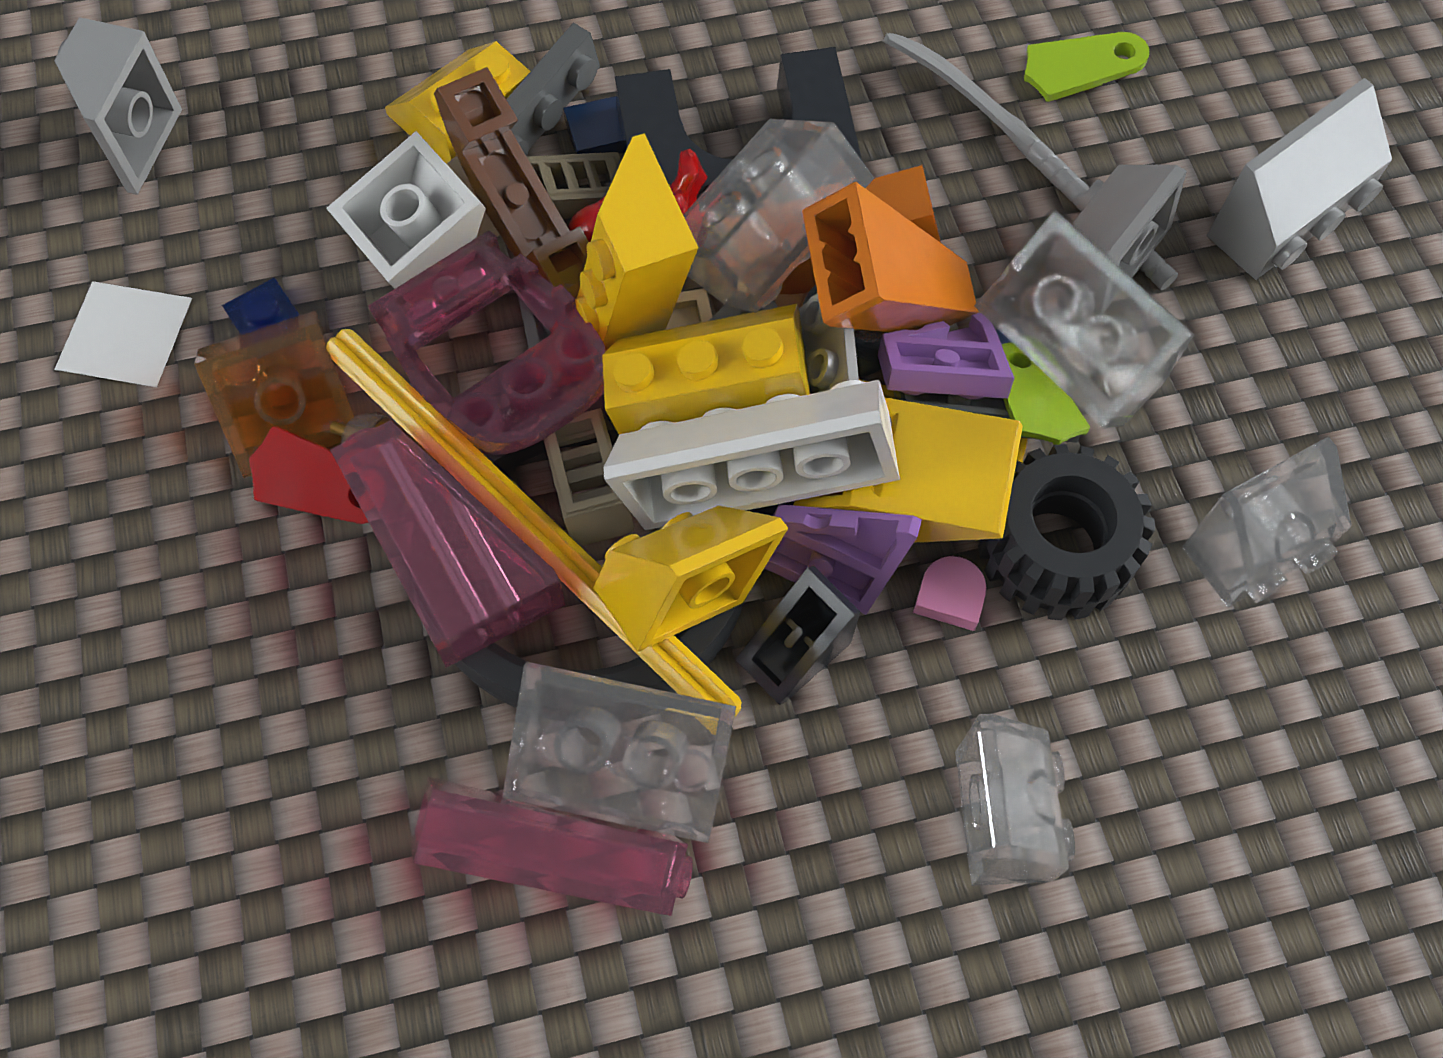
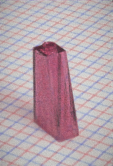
M391 420L376 428L359 430L353 433L345 443L330 449L446 668L566 605L561 583L554 569Z
M432 777L427 779L411 841L413 863L668 916H672L675 899H683L690 885L693 869L692 857L686 856L688 844L674 835Z

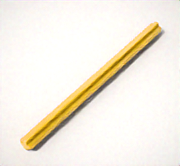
M342 329L335 337L329 339L326 349L330 353V358L714 729H722L737 716L742 704L740 697L676 636L673 635L639 652L636 651L593 589L602 566L358 334L350 329Z

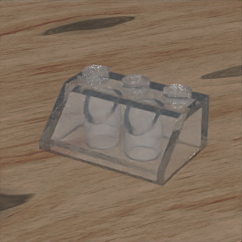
M769 119L683 215L698 246L687 276L725 305L756 313L760 308L770 304L781 292L784 280L799 263L811 258L802 210L855 181L866 188L874 179L834 122Z
M1053 211L974 305L1103 429L1124 426L1164 384L1195 335L1057 211Z
M526 662L523 667L502 798L709 843L719 806L730 751L736 706Z

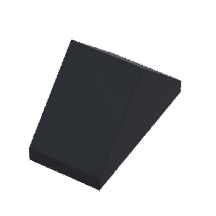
M814 565L807 567L735 660L781 705L787 702L851 644L860 611Z

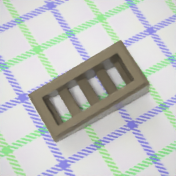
M618 152L527 157L563 219L573 217L575 213L584 207L596 203L606 196L609 187L601 186L598 175L608 173L612 182L621 163ZM587 178L590 188H579L577 180ZM566 183L567 189L556 188V185Z
M601 408L540 424L568 535L580 546H585L631 533L634 530L631 512L610 486L572 495L574 492L608 484L604 480L603 467L613 447ZM593 438L597 440L596 443L560 452L559 447ZM598 461H603V462H601V463H597V464H593V465H590V466L578 468V469H575V470H571V471H567V472L565 471V470H568V469H572V468H575V467L587 465V464H590V463H594V462H598Z

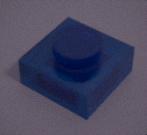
M275 277L222 305L228 318L255 359L308 331L302 317Z

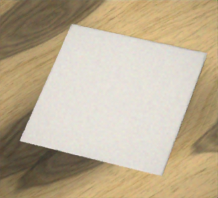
M92 281L54 370L157 387L192 298Z

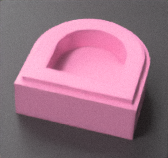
M949 556L936 560L927 568L924 574L913 613L975 631L986 595V581L982 572L974 563L961 557Z

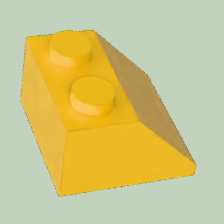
M495 41L467 50L387 105L385 110L387 115L410 136L417 131L445 163H448L457 155L434 96L436 89L488 67L507 99L531 71Z
M720 505L694 516L691 512H684L672 518L658 531L641 538L638 534H631L614 543L605 554V563L593 589L633 647L639 652L743 603L788 530V527L780 517Z

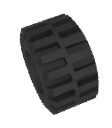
M1067 444L1053 445L1048 456H1046L1041 448L1028 452L1023 463L1018 460L1016 461L1003 538L981 539L978 544L980 558L989 559L984 571L990 582L998 579L1003 582L999 593L1009 602L1015 595L1025 601L1021 610L1035 615L1038 608L1047 609L1048 619L1062 620L1068 610H1071L1075 620L1088 617L1095 607L1102 611L1111 605L1117 595L1120 596L1147 558L1152 547V543L1148 540L1155 532V519L1145 516L1152 506L1147 493L1137 494L1135 492V488L1140 481L1130 471L1122 475L1116 470L1119 461L1107 455L1104 461L1093 457L1094 449L1080 446L1077 453H1069ZM1041 514H1059L1073 519L1090 536L1094 551L1072 553L1053 546L1040 534L1033 517Z

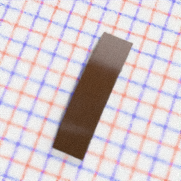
M488 67L437 88L434 96L454 151L477 198L486 208L485 212L499 235L529 276L553 302L560 307L575 299L580 288V273L584 271L586 264L587 243L589 241L580 226L569 231L511 131L518 122V119Z

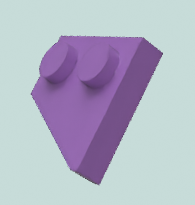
M989 313L973 314L968 328L950 332V326L941 321L924 325L923 328L918 330L904 329L882 334L878 359L887 390H897L909 395L938 393L959 395L967 399H981L983 397L1008 399L1014 375Z
M779 504L773 516L780 517L788 527V530L764 569L796 583L807 567L814 565L861 613L866 615L917 539L922 519L913 515Z

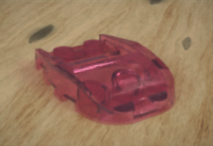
M489 230L368 305L415 390L483 453L508 454L534 445L580 416L604 393L602 355L606 352L605 346L591 322L586 323L576 309L575 298L562 284L554 287L539 273L538 266L522 254L513 259L500 251L497 236ZM513 289L552 334L453 398L420 360L416 350Z

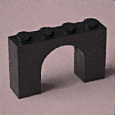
M836 47L781 54L777 91L787 134L769 152L743 160H731L714 156L698 147L689 138L681 123L670 69L615 76L616 108L623 138L624 152H626L632 137L645 133L670 186L678 173L681 151L690 148L696 153L702 168L708 176L696 196L698 201L697 211L710 214V216L723 217L731 215L740 209L761 206L767 208L844 187L855 181L858 183L863 166Z

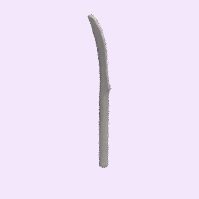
M894 33L886 34L882 42L926 66L966 96L995 122L1023 155L1079 209L1080 203L1090 187L1058 158L1046 144L1041 142L1023 121L1006 111L963 72L939 54L904 36ZM1154 250L1139 268L1142 272H1145V275L1160 290L1169 287L1178 277V273L1169 264H1166V261Z

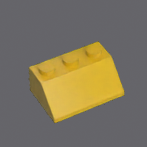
M645 133L632 137L599 209L591 242L587 243V259L584 271L580 273L578 296L573 301L575 316L581 330L586 335L593 334L600 352L609 349L617 339L665 330L667 328L698 250L697 243Z
M798 304L620 338L602 355L605 410L619 435L638 431L644 425L655 421L676 423L703 417L706 412L716 408H733L738 410L766 404L769 399L778 395L795 394L804 396L810 394Z

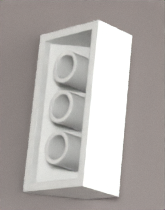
M859 380L844 381L836 384L830 390L804 396L795 394L778 395L769 399L766 404L738 410L733 408H716L706 412L703 417L676 423L669 421L651 422L644 425L638 431L620 434L603 467L604 480L645 530L663 527L668 521L681 513L691 512L694 516L718 505L746 511L900 480L889 410L879 380L870 382Z

